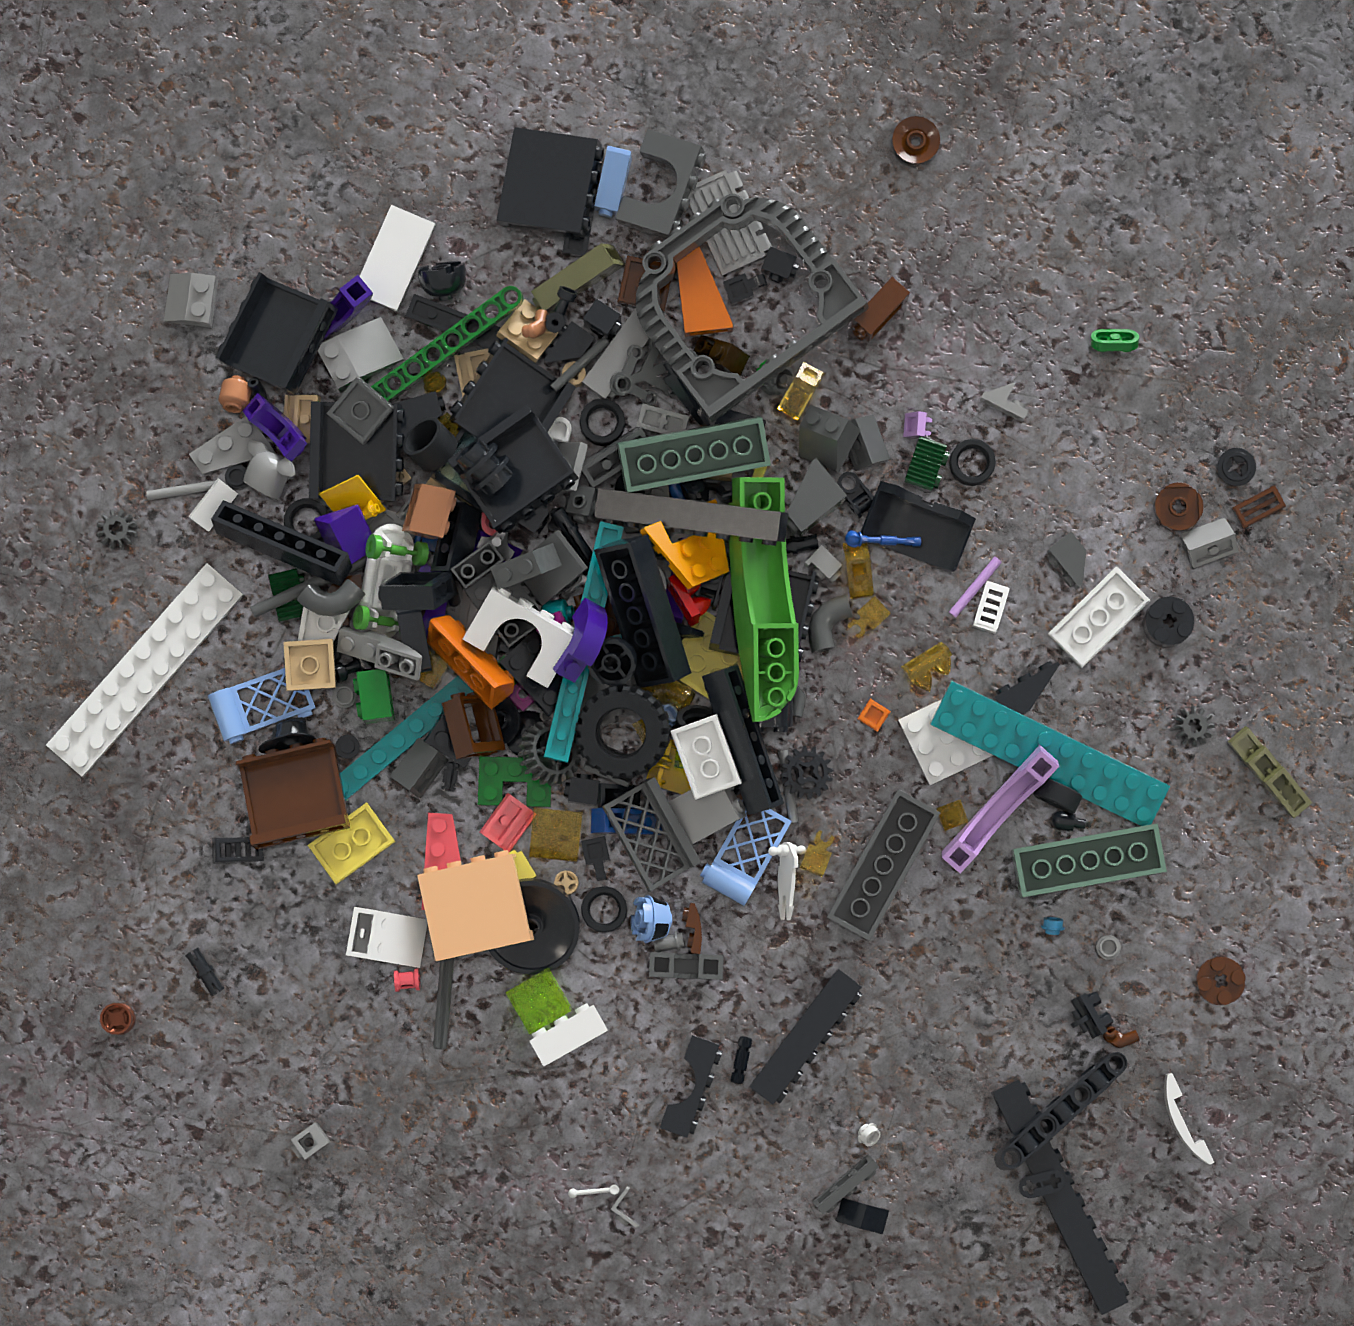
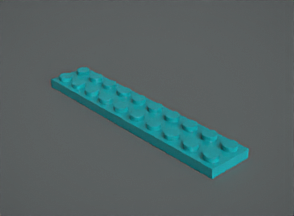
M952 680L930 722V725L1017 767H1020L1034 750L1041 745L1059 763L1057 770L1048 779L1075 790L1082 795V798L1140 826L1152 824L1170 788V785Z

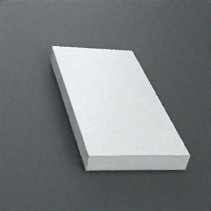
M391 205L360 274V278L373 292L370 301L398 312L436 226L435 223Z
M1116 566L1048 635L1082 669L1151 600Z

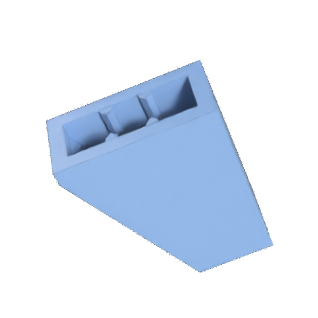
M607 146L594 205L595 211H598L600 216L612 218V215L616 216L632 162L631 151Z

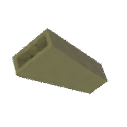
M601 243L532 290L531 292L534 296L532 300L538 309H543L547 312L554 310L560 299L557 296L560 286L571 288L579 295L623 268L625 262L614 245Z

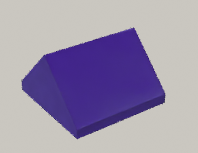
M358 504L314 519L324 542L347 552L351 564L366 555V542L372 532Z

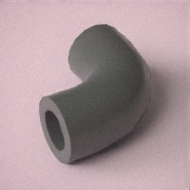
M349 579L338 590L331 593L321 590L311 582L299 595L297 601L317 615L333 617L347 613L366 594Z
M847 594L834 597L822 603L813 613L808 628L812 653L835 648L832 636L834 625L841 620L853 617Z

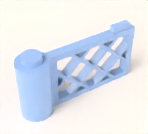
M285 668L236 686L208 695V699L223 740L234 744L244 740L243 735L278 723L281 720L294 716L305 718L313 715L311 710L316 709L310 691H294L288 703L276 698L275 696L280 686L286 687V683L283 682L285 677ZM282 675L280 680L275 679V677ZM272 680L278 683L273 696L260 690L264 681ZM259 683L257 689L252 687V685ZM248 688L255 691L250 704L240 700L237 693L238 690ZM296 692L306 696L308 706L297 708L291 705ZM258 693L271 699L266 711L252 706ZM273 701L286 706L283 715L276 717L268 713ZM242 705L248 707L246 713L244 712ZM289 708L294 709V711L287 713ZM250 709L264 714L260 723L249 726L247 720ZM266 716L272 718L267 721H264Z
M771 809L761 812L763 818L761 820L749 823L746 814V824L740 825L743 818L735 822L712 865L707 863L700 874L704 878L702 883L745 906L772 858L769 853L758 856L755 842L769 839L771 847H778L792 822ZM764 812L768 813L772 817L765 818ZM777 818L785 823L780 832L770 835L766 821ZM764 822L768 836L753 839L750 825ZM747 827L751 840L737 844L734 835L736 830ZM778 836L773 844L771 837ZM733 838L734 845L727 847ZM752 843L756 857L742 861L738 847ZM735 848L739 862L728 864L721 860L725 850ZM766 857L763 864L761 865L759 859ZM757 860L759 871L755 878L745 873L743 863ZM740 864L742 871L733 866Z

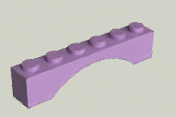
M1039 745L941 851L942 858L961 874L1013 811L1059 767L1058 760Z

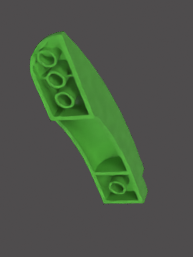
M732 478V503H729V505L785 512L784 478ZM731 535L729 540L730 572L739 656L752 721L760 722L778 715L785 705L792 700L799 679L798 623H796L791 596L786 538L785 542L777 541L776 546L762 544V539L754 538L753 543L739 541V536Z

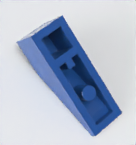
M603 808L591 809V833L617 834ZM611 808L615 817L623 819L625 809ZM630 809L627 821L639 824L642 811ZM646 812L643 825L655 828L656 818L654 814ZM626 824L624 834L636 835L638 827ZM642 829L641 835H653V832Z

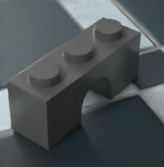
M650 952L649 977L723 980L724 955Z

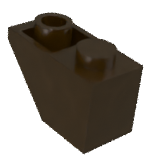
M705 335L700 336L693 350L697 356L705 355L710 357L716 369L727 373H738L739 376H741L750 355L732 343Z

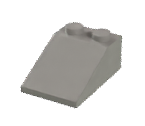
M381 317L334 336L321 343L318 349V353L340 393L344 392L357 376L362 380H366L404 360Z

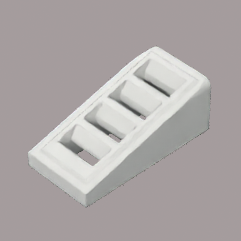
M986 581L972 627L996 634L1010 588ZM989 589L1003 593L1002 598L989 594ZM986 598L1000 602L999 606L986 603ZM986 607L997 611L996 615H993L984 612L983 608ZM981 616L989 619H993L994 623L991 624L980 620Z

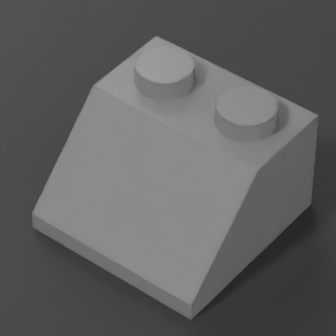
M197 273L170 274L164 322L212 328L218 288L216 276Z

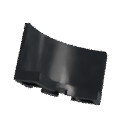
M880 481L861 533L867 537H880V535L897 536V538L921 537L920 546L905 544L881 546L918 561L954 572L957 569L976 518L962 510L934 502V504L922 500L921 496L898 485Z

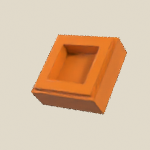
M870 698L857 720L878 732L891 711Z

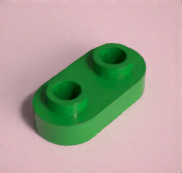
M1098 329L1092 332L1090 344L1099 352H1131L1138 348L1139 334L1129 329Z

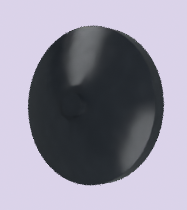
M536 878L519 879L528 924L533 932L534 940L491 949L489 952L501 965L514 972L528 975L546 973L562 965L573 953L580 933L579 914L572 899L557 885Z

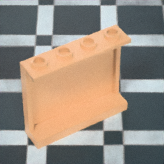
M508 850L494 853L495 858L485 860V855L470 858L471 863L462 865L461 861L447 863L446 869L438 870L437 866L423 869L424 873L417 875L436 961L534 940L533 932L529 928L514 858H516V854H509Z

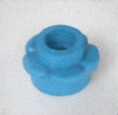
M1044 917V923L1041 925V928L1045 929L1046 934L1059 935L1060 931L1065 930L1063 919Z

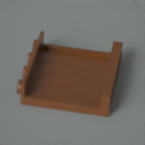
M318 738L307 745L302 743L292 744L286 750L271 749L266 751L264 755H245L242 757V760L235 761L236 765L240 768L252 833L249 836L250 843L256 850L350 828L335 745L330 739Z

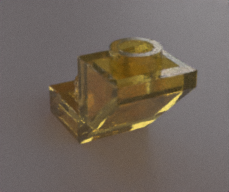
M803 362L777 409L799 420L825 373Z

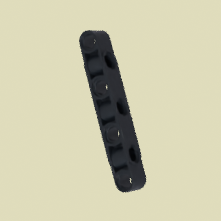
M1120 1052L1107 1054L1086 1069L997 1151L994 1157L996 1166L1003 1171L1015 1169L1040 1150L1125 1071L1128 1064L1125 1055ZM1111 1058L1117 1063L1116 1070L1110 1067L1109 1061ZM1076 1089L1082 1093L1081 1101L1075 1098ZM1041 1121L1047 1124L1048 1129L1046 1133H1043L1040 1129ZM1006 1152L1012 1156L1011 1165L1005 1162L1004 1156Z

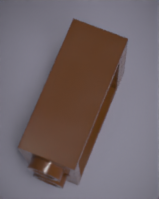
M892 276L868 302L869 309L852 320L851 327L854 329L852 333L860 341L865 339L869 343L908 301L910 292Z
M465 692L456 693L450 696L451 700L442 703L456 759L490 756L506 750L495 707L491 710L475 692L468 693L467 696H465ZM472 706L481 741L479 743L473 742L465 707Z

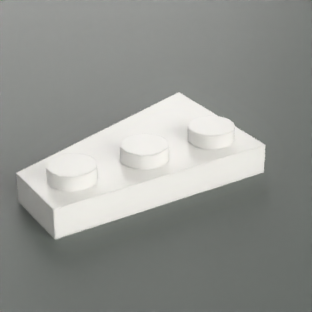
M303 606L298 641L333 639L334 642L350 610L347 613L332 617L317 615Z

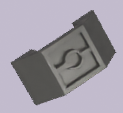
M488 541L451 568L462 589L478 611L493 585L498 588L490 567L504 562L503 557L491 541ZM520 583L507 587L512 592L511 596L518 600L520 597L528 600L533 604L532 608L541 612L540 607L534 599L532 600ZM510 619L502 623L495 633L509 648L536 627L524 619Z

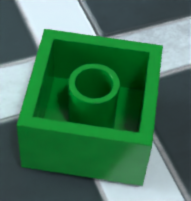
M381 669L356 672L357 678L353 679L355 693L360 695V702L356 703L358 717L363 719L366 724L394 721L395 716L389 672Z

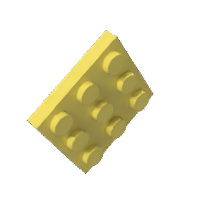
M706 611L700 616L699 623L691 626L702 630L704 637L683 638L682 640L692 673L679 679V681L709 700L702 676L737 664L742 678L743 674L739 656L709 650L716 617Z

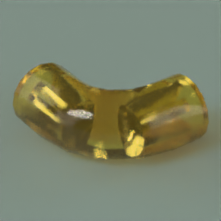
M678 681L640 688L653 693L652 696L659 699L662 703H669L678 710L689 706L695 697V691Z

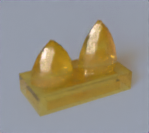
M940 642L905 663L901 668L916 686L925 691H930L932 686L930 669L933 668L938 673L948 675L951 669L950 657L952 653L943 642Z

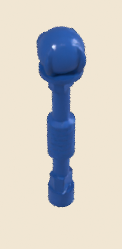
M849 531L845 536V542L848 546L854 548L860 547L862 543L920 546L921 537L897 538V536L887 535L867 537L862 535L861 532Z

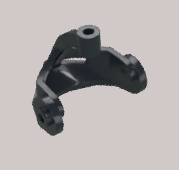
M703 479L679 483L686 500L709 502V490L720 493L724 502L732 500L731 490L726 491L722 485L706 482ZM700 493L701 498H697L696 494Z

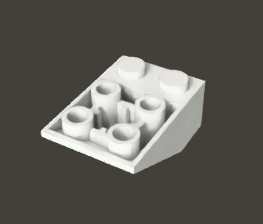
M354 907L346 955L420 968L428 925L427 919Z

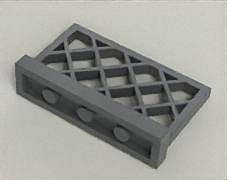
M655 777L642 781L636 787L602 806L648 892L653 891L687 869L701 863ZM640 790L645 798L643 807L632 804L634 794ZM616 804L626 806L623 819L615 817L611 807ZM630 808L642 811L639 824L627 821ZM646 812L654 814L656 818L655 828L643 825ZM626 824L638 827L635 841L628 839L624 834ZM642 829L653 832L650 845L639 842ZM658 834L666 836L668 840L666 850L655 847ZM638 846L649 849L646 862L639 860L636 856ZM654 850L665 853L662 866L651 863ZM670 855L678 858L682 865L676 870L667 868ZM650 867L661 870L659 880L653 884L648 877Z

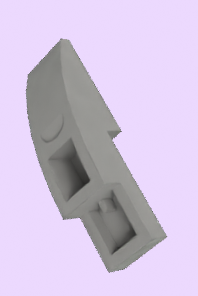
M348 627L339 629L337 652L375 663V668L414 680L420 679L422 656L409 646L371 630L364 633Z

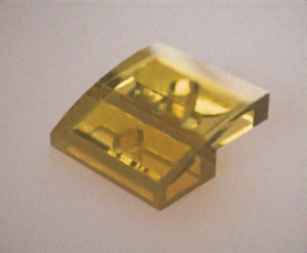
M534 808L529 857L578 862L582 812Z

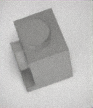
M822 545L804 564L807 568L812 565L814 567L812 572L815 571L816 576L820 580L825 578L832 584L842 575L839 570L843 565Z
M315 1122L291 1139L293 1142L291 1148L298 1158L303 1156L306 1160L331 1141L318 1123ZM308 1137L314 1140L312 1147H308L305 1144V1140Z

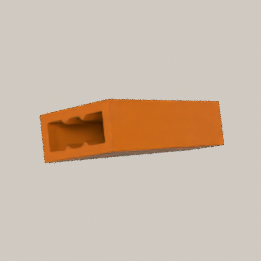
M699 246L676 263L685 337L732 332L733 324Z

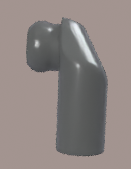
M798 685L793 696V716L802 718L806 695Z

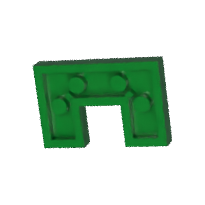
M479 757L478 806H498L503 800V782H526V806L551 807V786L548 783L540 785L539 779L536 781L532 780V773L525 774L527 767L526 765H520L524 761L521 757Z

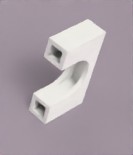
M493 585L465 633L463 640L484 651L495 631L502 623L510 619L529 621L538 629L542 646L527 673V677L548 688L556 675L553 667L569 645L574 633V627L566 622L562 624L553 620L554 616L545 610L539 612L532 608L533 604L521 597L518 600L511 596L512 592L509 589L501 588L499 590Z

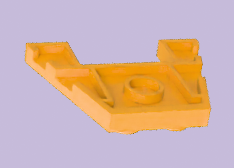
M716 499L709 501L708 503L717 504ZM661 521L640 530L642 535L648 534L650 541L654 544L653 549L666 558L670 563L668 565L687 589H691L729 572L724 539L716 538V533L708 532L707 537L693 535L672 544Z

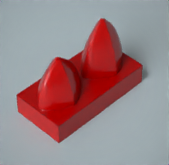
M676 575L670 576L667 583L668 591L689 626L698 624L700 616L709 609L711 599L706 597L691 598V595L699 589L701 584L687 589Z

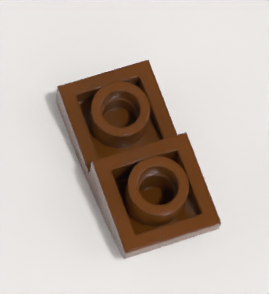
M690 903L689 908L684 907L682 922H686V928L695 929L694 934L689 933L687 947L691 948L692 954H700L702 943L701 922L695 903Z

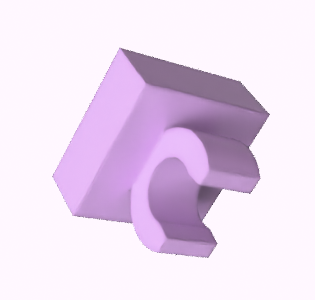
M925 412L905 413L903 437L918 438L931 435V432L926 431L925 427L926 423L932 422V419L926 417L927 413Z

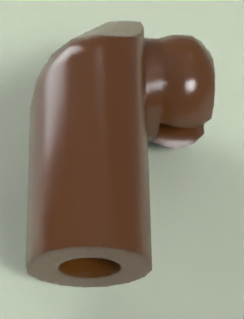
M1109 1026L1107 1028L1108 1031L1103 1034L1104 1040L1116 1048H1123L1140 1041L1136 1030L1123 1034L1115 1030L1114 1027Z

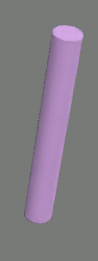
M993 557L951 608L949 613L953 617L957 618L1002 563L997 557Z

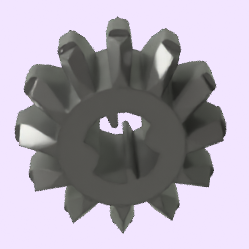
M113 509L110 510V518L105 514L101 516L106 521L105 524L97 523V527L104 529L99 531L97 536L104 537L101 543L104 546L110 543L111 550H115L117 543L119 548L124 550L125 541L129 545L133 544L129 536L137 537L138 535L137 532L131 530L138 526L136 522H130L133 516L128 514L124 517L125 511L122 509L119 510L117 516ZM118 524H120L119 526L123 530L115 535L112 528H117Z
M1191 706L1190 714L1185 708L1181 710L1184 718L1179 715L1175 716V720L1181 723L1173 725L1174 730H1181L1175 737L1179 739L1184 736L1183 745H1187L1190 739L1192 747H1197V739L1204 745L1207 743L1204 736L1208 738L1213 736L1207 729L1214 728L1215 724H1207L1212 715L1209 714L1203 717L1204 708H1201L1198 714H1196V707ZM1196 721L1199 731L1191 732V726L1188 723Z

